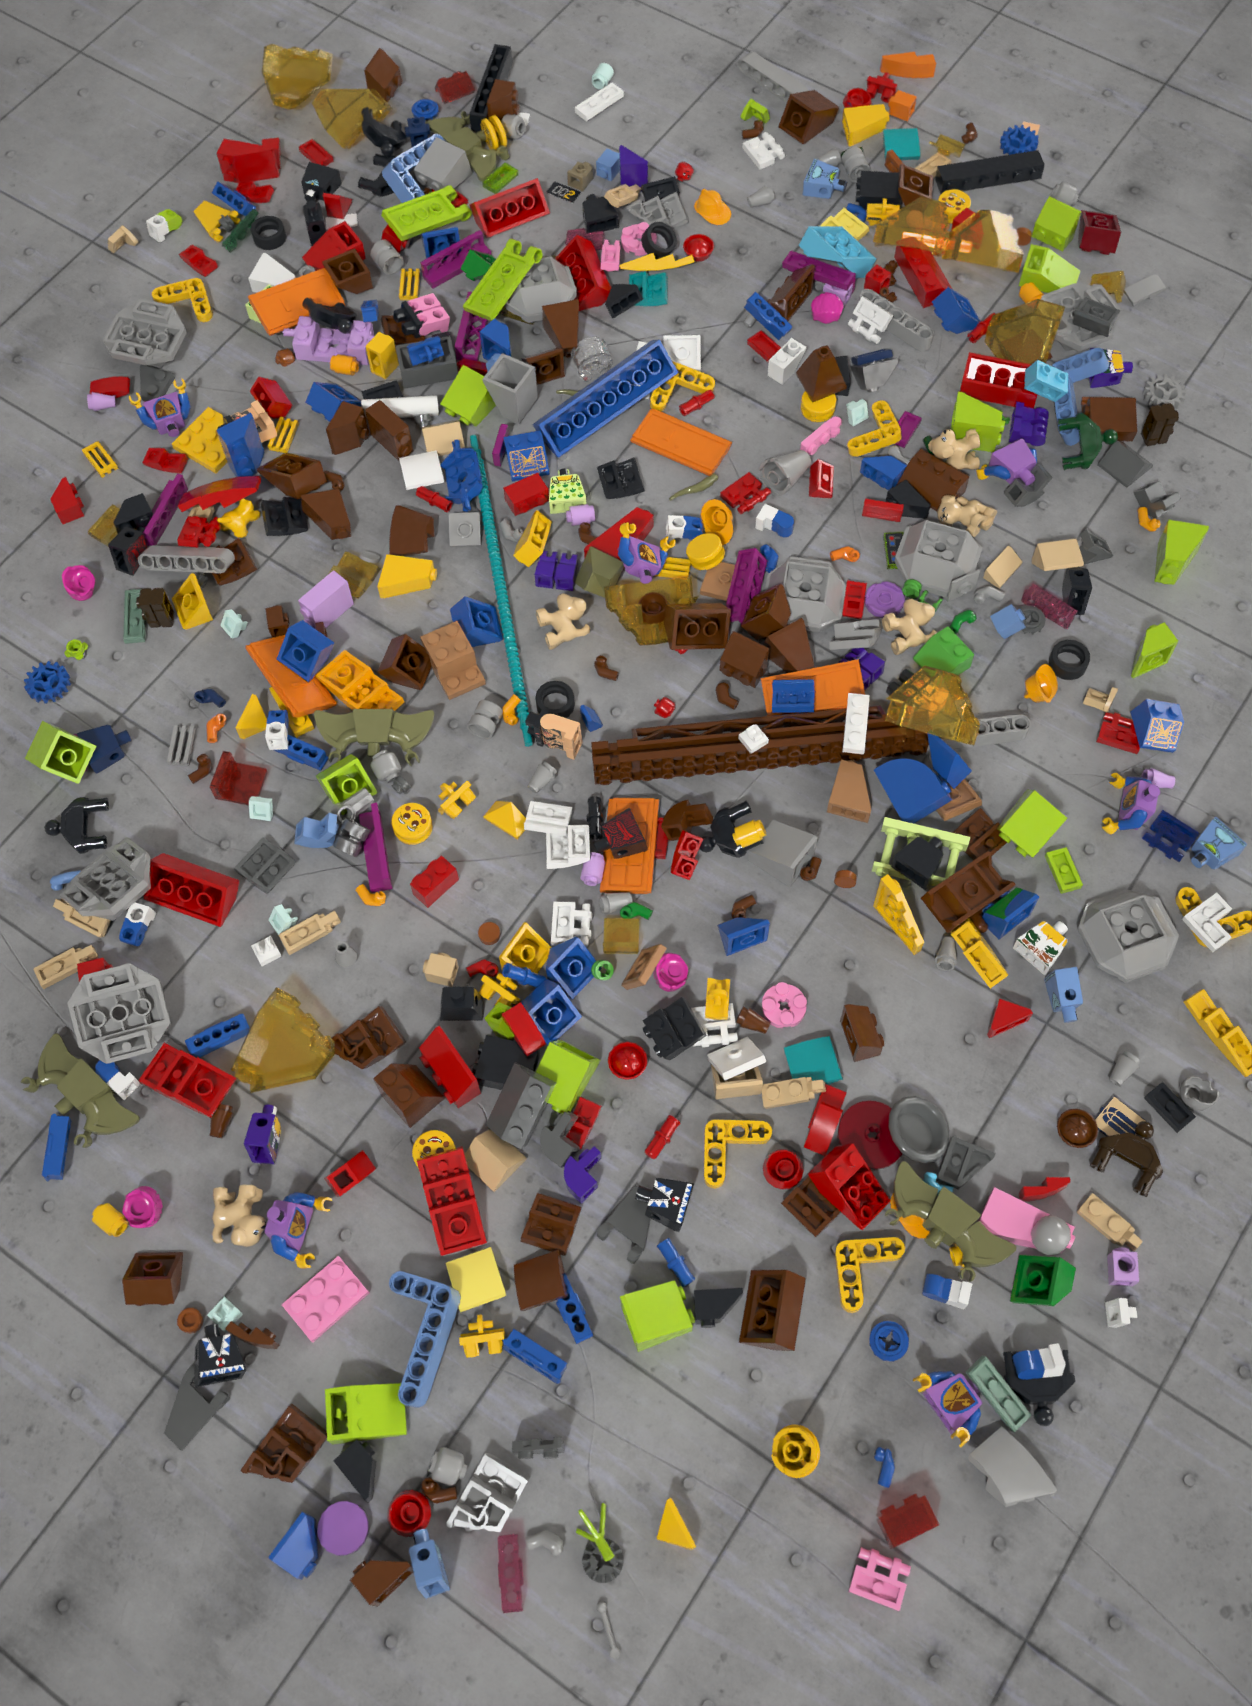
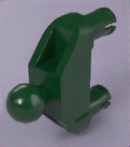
M1077 413L1075 417L1058 419V425L1066 424L1058 427L1059 432L1069 429H1077L1079 431L1081 449L1080 456L1062 458V464L1071 463L1063 465V470L1079 467L1083 470L1088 469L1102 449V442L1111 445L1118 439V434L1113 429H1108L1101 434L1100 427L1083 413Z

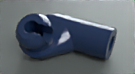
M213 689L197 691L194 694V699L199 703L213 702L219 708L226 704V700Z

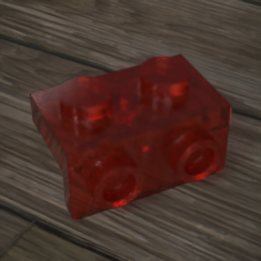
M461 71L455 72L449 78L442 77L435 85V91L439 92L444 104L475 92L467 71L462 73Z

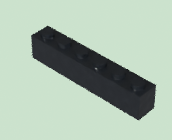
M494 44L469 113L472 131L479 132L482 130L481 121L488 119L487 101L495 79L507 80L512 66L511 46Z
M1039 150L937 166L935 181L940 194L951 189L960 191L974 190L1041 179L1045 164Z

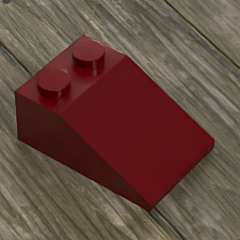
M1081 210L1078 238L1079 248L1086 252L1096 250L1105 255L1115 253L1121 235L1117 215Z

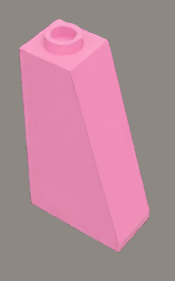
M994 1187L979 1220L988 1231L997 1237L1015 1245L1037 1249L1032 1243L1031 1231L1042 1217L1049 1216L1050 1214ZM1066 1223L1071 1231V1240L1066 1248L1070 1249L1075 1240V1236L1072 1235L1075 1227Z

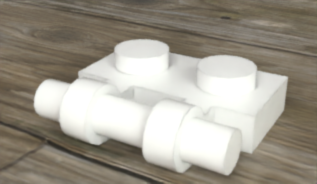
M767 132L762 134L764 139L762 141L755 137L742 144V149L759 170L773 165L776 157L779 159L785 157L783 148L779 144L777 145L774 137Z
M862 296L853 311V314L858 316L856 321L850 319L848 326L852 327L854 332L864 335L865 339L869 342L873 341L878 344L881 337L876 335L877 330L885 332L894 315ZM864 322L871 325L869 329L863 326Z
M553 902L551 945H558L578 937L585 947L589 946V939H591V930L589 928L593 914L590 912V904H582V910H575V902ZM575 920H581V929L574 928Z
M729 1003L728 1020L705 1018L706 1006L691 1008L707 1035L695 1043L693 1047L702 1046V1048L709 1047V1045L720 1043L723 1046L729 1045V1042L738 1041L737 1033H728L727 1028L736 1026L733 1003ZM720 1029L719 1035L708 1036L707 1030Z

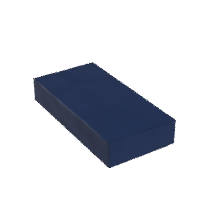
M884 348L853 356L851 362L852 365L859 366L893 357L891 349Z

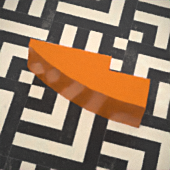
M915 51L882 56L880 71L905 78H932L935 73L936 61L933 54L916 56Z

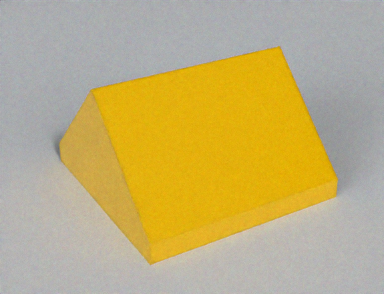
M191 573L172 597L181 626L185 630L213 620L195 574Z
M524 922L499 956L501 969H503L506 963H510L520 968H529L531 972L538 974L547 961L550 948L552 947Z

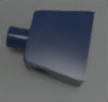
M104 725L77 733L79 738L96 745L89 761L96 774L124 758L125 754L121 746L132 741L127 730L115 734L111 725Z

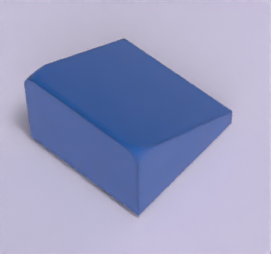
M585 705L580 706L581 718L588 731L592 732L603 727L595 710Z

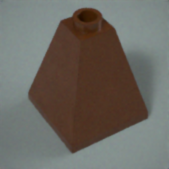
M579 300L542 306L543 329L556 348H562L563 356L567 358L574 357L577 354Z
M828 345L813 350L796 371V375L812 403L847 388L836 359Z
M802 618L769 635L763 643V646L769 648L768 659L786 673L815 668L805 623Z

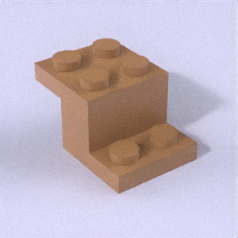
M458 621L420 636L421 642L430 657L432 670L449 700L486 684L485 678L477 666L475 652Z

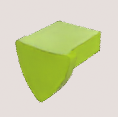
M752 98L748 101L740 116L744 121L754 116L765 124L770 119L768 109Z

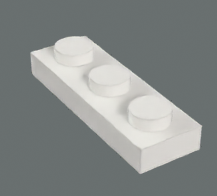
M610 83L577 105L575 113L585 121H588L624 97V91L614 83Z
M848 693L842 752L864 754L870 695Z

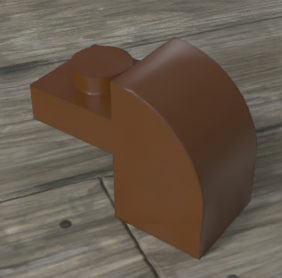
M684 800L675 804L667 811L661 827L668 840L675 841L679 840L682 830L691 833L693 826L712 824L713 816L706 803L691 805L689 800Z

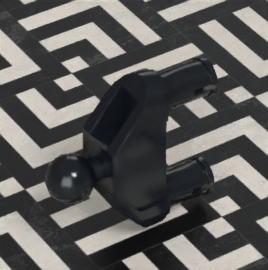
M365 107L362 109L363 121L361 126L364 135L375 146L381 148L382 155L385 157L392 156L394 150L402 147L407 141L406 135L402 131L401 122L398 124V121H393L391 127L373 119L371 108Z
M376 153L373 158V164L385 168L396 156L385 157ZM382 172L374 181L364 177H360L358 181L360 189L372 191L376 196L384 197L394 193L382 176Z
M305 298L302 303L303 307L309 311V316L316 323L330 329H337L343 334H347L352 330L353 321L356 320L357 314L353 309L345 307L343 303L338 302L334 307L316 304L312 298Z
M79 797L75 799L61 813V823L53 819L45 823V832L50 836H56L61 833L79 854H84L88 850L107 849V845H105L107 844V837L105 835L87 837L88 814L90 812L109 811L108 798L89 800L86 797Z
M747 800L732 808L724 807L716 813L710 826L713 837H702L703 841L699 848L702 852H711L717 844L722 853L740 858L747 853V850L764 844L762 839L743 848L741 845L737 846L732 834L735 833V820L752 813Z
M1062 1350L1066 1364L1062 1376L1036 1379L1018 1378L1012 1358L1018 1351H1013V1353L1011 1351L1003 1352L1006 1375H1004L1003 1379L1021 1401L1027 1405H1037L1034 1411L1036 1423L1040 1426H1049L1053 1422L1054 1415L1047 1404L1055 1403L1075 1383V1375L1070 1372L1068 1350Z

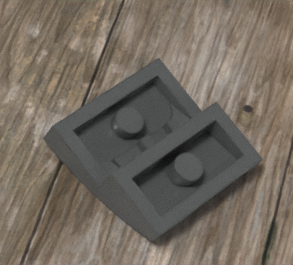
M262 837L234 867V870L258 889L268 894L295 865L296 861Z

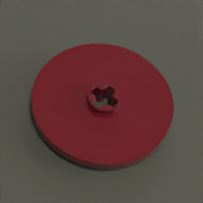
M862 1101L851 1106L843 1114L838 1125L839 1144L853 1143L870 1169L887 1168L893 1165L903 1154L893 1142L889 1131V1113L892 1108L877 1101ZM869 1132H876L877 1136L869 1138L868 1134Z

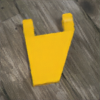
M205 200L193 211L206 232L216 242H220L223 239V236L219 235L221 230L218 228L221 225L218 221L222 218L221 215L224 217L228 215L234 224H238L241 221L237 217L239 215L237 211L226 210Z

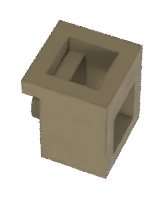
M577 162L567 172L568 186L583 192L593 180V167L588 162Z

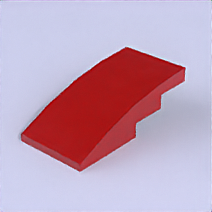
M245 476L208 483L183 493L178 507L181 512H184L199 504L202 510H205L220 502L223 508H226L257 492L262 479L260 476Z
M164 1042L138 1081L161 1095L211 1118L236 1081V1077L199 1057L195 1058L183 1050L179 1051Z
M463 1146L418 1158L417 1164L440 1255L443 1256L486 1244L487 1240Z

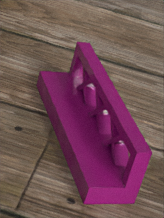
M481 230L420 262L423 279L432 289L464 272L460 268L470 249L492 255L491 250L484 244ZM478 239V243L472 245L473 241ZM463 247L462 251L457 254L458 250ZM449 255L448 258L442 262L443 258ZM434 263L432 268L427 270V266Z
M790 251L782 262V268L791 272L813 264L815 265L814 280L846 291L853 283L852 293L855 290L856 273L794 251Z
M468 291L466 301L472 292ZM463 310L455 343L456 360H461L462 358L479 360L481 351L479 332L487 325V319ZM479 320L482 325L475 328L472 324ZM476 334L479 338L472 342L469 338ZM471 348L475 351V355L465 354Z
M177 473L173 481H168L152 509L153 516L148 525L144 527L145 530L143 532L147 547L157 545L175 514L183 493L188 491L184 477L181 474Z
M756 548L739 550L726 602V607L731 609L730 622L739 621L742 624L745 612H747L751 603L749 595L752 600L754 596L760 594L767 560Z
M377 802L371 803L372 812L359 814L360 825L370 829L366 840L363 841L371 893L393 889L382 818Z

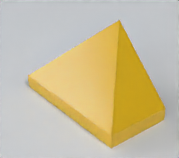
M255 694L251 695L235 727L241 739L266 730L267 718Z
M496 801L483 816L484 819L517 840L525 831L524 823L526 818L512 802Z
M669 1498L665 1504L657 1540L693 1550L696 1548V1545L672 1498Z

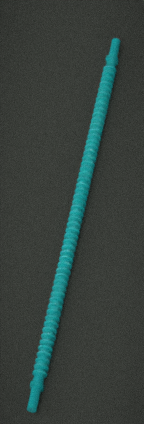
M471 435V448L477 452L483 484L478 499L483 518L482 521L484 522L483 526L487 540L486 544L488 545L487 549L492 568L495 594L497 596L500 622L502 624L501 628L503 629L502 633L505 639L508 667L510 668L513 692L521 699L520 703L516 706V712L518 713L517 717L520 719V729L523 733L524 744L526 747L533 745L532 737L527 733L529 726L525 723L529 714V708L527 707L528 703L526 702L527 698L525 697L526 693L523 687L521 663L519 662L520 658L517 652L514 625L512 623V615L510 614L511 610L509 609L508 592L505 585L501 554L499 553L500 549L495 530L493 510L491 508L492 504L490 503L488 482L486 481L484 460L481 458L482 452L479 449L477 436Z

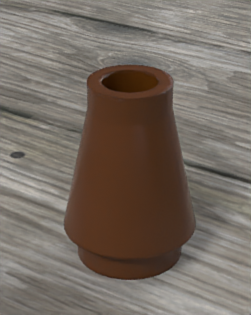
M744 1006L736 1019V1023L741 1028L758 1031L766 1034L771 1023L752 1008Z
M219 1105L211 1117L209 1136L223 1139L224 1133L234 1114L232 1113V1106Z

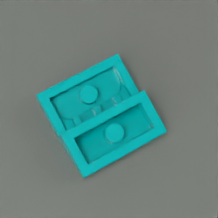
M917 128L883 129L885 160L886 153L889 150H893L900 160L920 159V143Z
M647 271L629 275V284H636L643 297V300L635 304V306H660L668 304V277L666 272L648 276Z
M830 1036L800 1042L784 1048L792 1079L811 1077L812 1081L823 1080L828 1085L843 1080Z

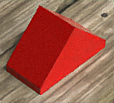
M323 193L327 217L344 219L352 204V199Z
M999 999L987 1036L992 1038L1029 1021L1033 1014L1032 1010Z

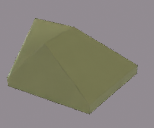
M590 546L574 583L588 592L610 599L624 564L621 560Z

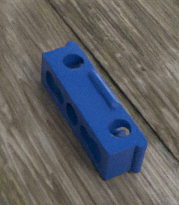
M217 181L212 194L240 214L251 219L256 206L246 200V197L236 190L233 191L225 184Z
M754 292L746 300L747 304L744 308L778 340L785 336L792 328V325L757 292Z
M377 299L363 301L361 305L363 322L377 321L379 316Z
M287 735L288 749L274 750L287 756L289 759L306 764L319 771L322 770L329 759L324 750L290 735Z
M239 1014L186 1039L185 1043L190 1055L200 1058L251 1034L249 1031L250 1027L244 1014Z
M55 1113L51 1116L42 1176L46 1181H50V1179L63 1180L72 1122L69 1116H57Z
M565 1273L563 1278L567 1294L570 1298L567 1301H564L563 1298L558 1299L556 1304L564 1322L568 1324L575 1343L578 1344L592 1337L593 1334L584 1316L586 1312L578 1294L574 1293ZM569 1306L576 1307L573 1313H568L566 1310ZM573 1319H580L579 1325L584 1326L582 1332L575 1330L577 1326L576 1323H573Z
M515 1329L512 1330L507 1339L503 1340V1350L554 1383L560 1384L561 1376L567 1369L565 1361Z

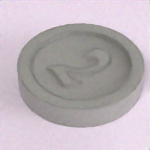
M362 551L360 553V558L366 562H379L380 556L370 551Z

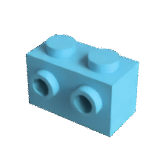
M1037 360L1025 370V389L1056 402L1068 393V373Z

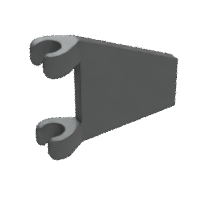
M636 1185L597 1231V1237L602 1241L609 1236L614 1228L633 1242L635 1246L627 1254V1260L631 1264H635L644 1251L650 1218L645 1215L648 1203L635 1199L638 1190Z
M195 1364L188 1368L182 1378L164 1432L181 1451L216 1412L230 1400V1396L226 1392L219 1391L209 1403L191 1385L194 1382Z

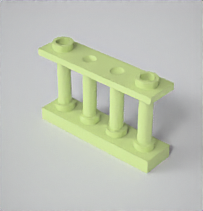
M885 817L881 832H885L887 835L881 862L874 861L872 872H876V875L881 877L888 874L889 876L909 880L889 865L895 837H906L908 840L907 845L917 837H921L927 842L932 837H937L942 841V846L949 847L951 850L945 878L934 875L929 884L937 886L955 873L959 852H966L970 837Z

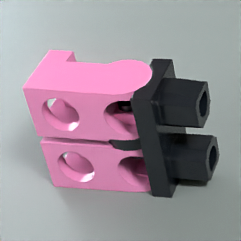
M433 293L408 302L403 301L401 308L393 312V319L396 323L405 322L401 325L405 336L413 334L415 339H417L421 335L424 336L433 331L440 330L441 333L448 331L450 317Z

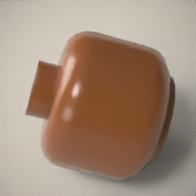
M288 348L277 351L275 361L277 364L286 367L295 362V355Z

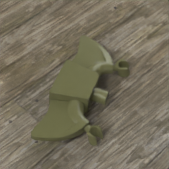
M465 111L461 112L462 118L443 117L425 122V124H429L430 131L441 135L446 142L465 151L470 167L475 171L480 181L486 180L494 171L497 164L496 156H500L502 160L509 158L508 150L505 146H500L497 151L495 149L482 148L481 143L486 140V136L482 130L474 133L471 129L465 127L466 124H470L469 115L467 116Z
M353 709V712L342 715L320 710L314 712L315 722L320 734L331 746L336 748L328 756L329 763L335 757L338 758L337 762L340 761L341 752H344L349 744L357 741L360 745H368L367 756L373 757L380 752V745H390L391 742H395L402 747L403 752L407 753L405 760L409 766H412L410 759L413 757L420 763L418 755L412 749L425 739L431 729L435 716L432 710L412 715L397 713L393 709Z
M57 1033L50 1038L41 1053L38 1063L39 1078L24 1077L21 1080L23 1084H30L29 1087L23 1090L31 1093L36 1092L39 1085H57V1089L65 1096L55 1105L57 1110L64 1116L75 1106L82 1114H85L87 1119L83 1128L85 1132L84 1134L77 1135L74 1139V1144L80 1145L84 1138L83 1148L91 1146V1133L97 1135L114 1134L126 1130L140 1121V1117L137 1114L124 1108L117 1102L114 1097L115 1092L82 1058L78 1059L70 1054L62 1037Z
M903 1161L900 1163L894 1180V1199L898 1211L889 1209L886 1211L885 1217L889 1214L896 1215V1220L891 1221L890 1225H896L900 1217L906 1218L911 1215L925 1219L922 1225L929 1231L925 1242L934 1249L941 1242L947 1246H951L955 1242L963 1254L962 1263L964 1268H961L958 1272L960 1279H963V1273L967 1270L970 1273L969 1282L975 1279V1271L971 1267H988L998 1264L1016 1251V1245L992 1234L980 1220L976 1222L981 1214L944 1186L938 1192L937 1188L925 1183L907 1162Z

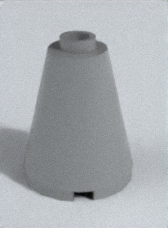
M799 450L766 459L759 467V471H762V476L760 477L762 484L765 488L768 487L771 494L777 493L779 494L778 496H782L787 493L810 467V455L804 450Z

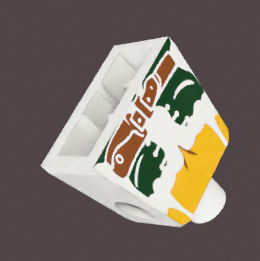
M1042 921L1016 940L1013 949L1042 974L1046 975L1068 942L1063 936L1068 931V928L1061 921H1058L1053 927L1047 922Z

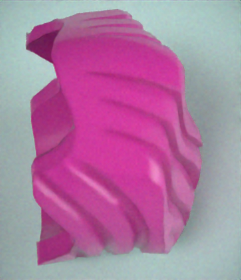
M829 292L816 296L811 303L813 320H818L824 324L837 322L843 311L842 300Z
M82 565L67 567L62 572V581L65 590L71 598L78 601L91 598L94 591L95 578L90 570Z
M664 953L653 971L656 984L667 992L676 991L686 984L688 975L687 964L678 954Z
M140 1186L126 1195L122 1212L131 1227L149 1228L154 1226L160 1219L163 1208L162 1200L153 1188Z

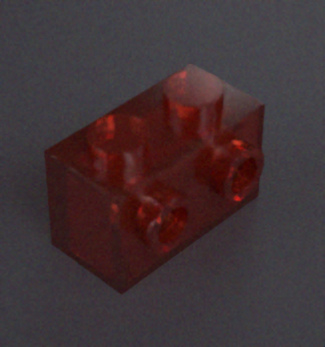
M913 1494L903 1499L905 1505L896 1509L893 1504L880 1511L882 1516L876 1520L890 1550L939 1526L925 1495L918 1498L917 1494Z

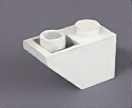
M791 338L769 360L768 376L780 384L786 382L794 374L806 351V346Z

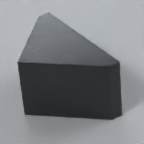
M613 284L605 306L613 319L643 300V297L636 284Z

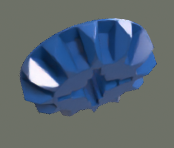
M430 99L419 100L412 106L414 118L424 117L425 122L427 119L432 120L433 117H437L439 112L438 104Z
M884 1321L872 1329L869 1346L874 1355L882 1359V1361L894 1362L902 1358L907 1352L909 1339L901 1325L892 1321ZM890 1332H892V1341L897 1345H891L885 1351V1342L882 1341V1338H887Z

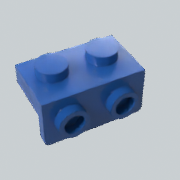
M813 679L772 681V713L814 712L815 686Z

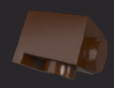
M281 605L265 608L271 637L286 635L290 627L288 613L283 612Z

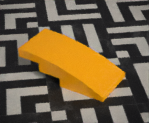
M346 650L342 651L315 675L329 691L352 711L353 709H393L396 711L405 703L403 697L391 690L388 684L376 676L369 666Z

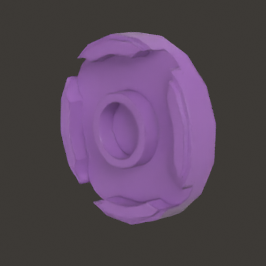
M890 582L871 585L865 595L867 610L879 618H884V615L888 613H894L897 616L902 611L905 602L902 589Z
M340 1501L330 1505L322 1513L318 1522L317 1535L321 1545L328 1552L338 1556H345L358 1551L365 1543L369 1534L366 1513L359 1505L349 1501Z

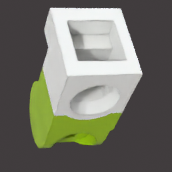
M166 209L148 219L146 223L149 236L161 243L165 240L164 235L172 230H177L181 226V216L171 209Z

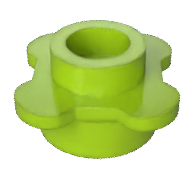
M77 639L71 640L67 643V650L64 654L68 658L75 657L77 660H81L84 657L85 650L88 649V645Z

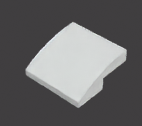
M437 451L399 458L406 490L444 483Z
M568 825L566 836L546 833L547 869L571 867L590 861L589 825Z

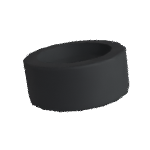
M275 216L260 217L251 225L250 230L254 244L260 249H277L286 240L283 222ZM265 230H277L272 236H260V233Z
M654 222L642 234L641 243L648 255L654 253L655 259H660L670 255L675 249L677 237L669 225L663 222ZM651 233L661 235L667 242V249L658 247L653 242Z
M1076 640L1060 641L1054 646L1049 657V666L1057 677L1064 680L1080 678L1084 675L1090 662V653L1087 647ZM1064 652L1075 654L1080 659L1081 665L1075 668L1064 666L1059 662L1057 656Z
M549 681L541 685L537 690L535 700L539 714L543 709L548 711V714L568 718L574 711V693L568 684L562 681ZM559 693L567 697V703L559 709H549L544 706L543 699L549 694Z

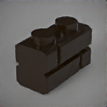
M1173 404L1151 406L1141 431V436L1146 446H1153L1156 443L1158 445L1165 444L1169 436L1173 434L1174 424L1179 420L1178 411L1175 410Z
M142 588L139 597L136 598V605L138 609L142 610L143 620H147L151 628H160V626L172 627L175 612L163 588H154L153 590L151 588Z

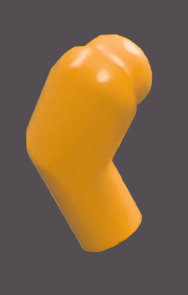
M1146 507L1138 509L1139 524L1150 532L1156 531L1160 527V521L1156 520V518L1149 519Z
M515 694L511 696L502 708L503 720L511 726L516 725L518 722V717L515 716V707L521 701Z
M364 884L356 888L357 894L365 905L381 906L385 903L386 895L384 892L370 893Z

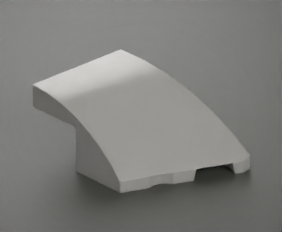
M676 192L661 200L659 196H656L644 203L638 200L626 206L628 212L649 225L654 222H663L671 228H675L689 223Z
M882 618L835 623V640L829 642L830 650L873 646L883 629Z
M1000 1427L969 1454L968 1461L988 1477L985 1490L1005 1507L1016 1505L1018 1502L1034 1501L1035 1497L1049 1494L1052 1497L1057 1492L1056 1487L1034 1457L1003 1427Z
M486 1452L445 1526L448 1528L455 1526L467 1527L470 1530L486 1529L488 1531L500 1532L530 1477Z

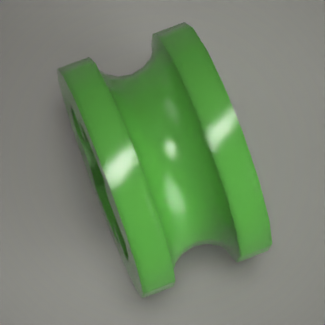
M913 579L906 580L902 589L903 594L908 598L919 597L922 585Z
M597 960L593 963L591 972L596 979L605 981L612 977L614 969L610 962ZM604 964V969H606V973H602L601 976V972L598 970L599 967H603Z

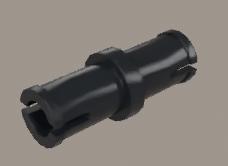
M594 796L588 798L589 814H587V822L589 823V838L594 840V834H596V840L603 837L601 822H603L601 798L596 796V802H594Z

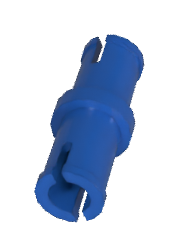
M506 963L502 970L504 977L517 980L521 985L528 984L537 988L546 980L545 976L531 972L529 968H520L510 963Z
M667 1238L657 1245V1248H659L668 1263V1269H672L682 1288L692 1283L695 1277H693L686 1266L684 1256L679 1255L671 1239Z

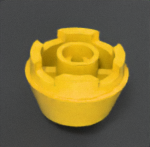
M788 1425L782 1428L773 1439L772 1460L775 1466L785 1475L792 1478L805 1477L814 1471L819 1462L820 1446L817 1438L808 1428L802 1425Z

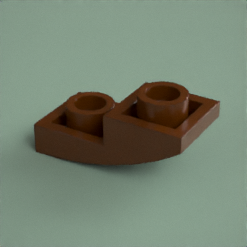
M230 1321L225 1328L238 1339L253 1346L266 1349H277L280 1346L274 1341L277 1336L267 1328L261 1331L255 1327L252 1331L241 1321L238 1325Z

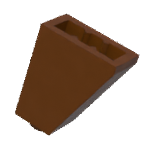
M339 489L301 495L303 512L331 540L351 537L350 521Z

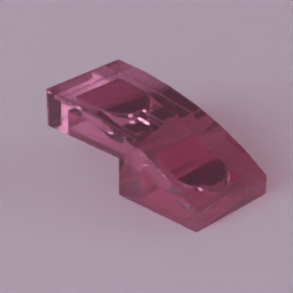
M584 228L567 230L566 246L578 234L591 241L595 250H602L605 240L603 231L586 233Z

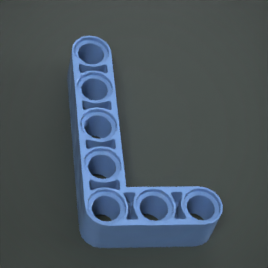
M434 134L392 159L382 170V176L401 203L425 195L409 172L413 171L436 137L444 140L441 135Z
M1094 348L1057 361L1052 365V367L1068 373V393L1055 402L1057 423L1058 419L1075 417L1078 413L1073 383L1100 374L1108 369L1109 362L1103 349ZM1077 429L1059 432L1066 445L1072 446L1080 441Z
M398 1271L390 1277V1289L404 1297L428 1304L398 1392V1397L402 1404L419 1408L426 1404L461 1297L460 1293L450 1286ZM406 1279V1286L401 1289V1283ZM427 1285L428 1291L422 1296V1289ZM449 1292V1299L443 1303L444 1294ZM441 1316V1323L435 1327L436 1318ZM432 1340L433 1347L430 1351H427V1344ZM424 1364V1373L419 1376V1368ZM415 1389L416 1397L413 1401H411L410 1395L411 1392Z

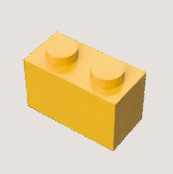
M378 332L365 347L371 372L386 380L399 366L394 339L389 335Z

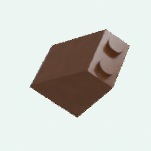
M816 90L790 94L778 127L800 143L806 144L833 124L839 106Z
M391 1063L373 1078L381 1096L409 1128L445 1099L417 1065Z

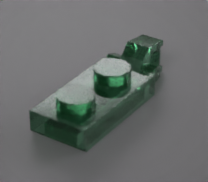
M252 209L223 241L222 246L229 252L237 248V241H242L246 237L249 228L251 229V225L257 219L259 213Z

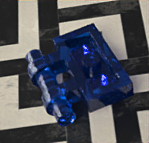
M1162 810L1149 828L1156 833L1155 836L1146 832L1142 839L1149 843L1148 846L1153 849L1156 847L1165 853V856L1170 860L1173 858L1180 862L1184 855L1177 850L1181 848L1187 852L1200 833ZM1163 837L1173 843V845L1170 847L1160 839Z

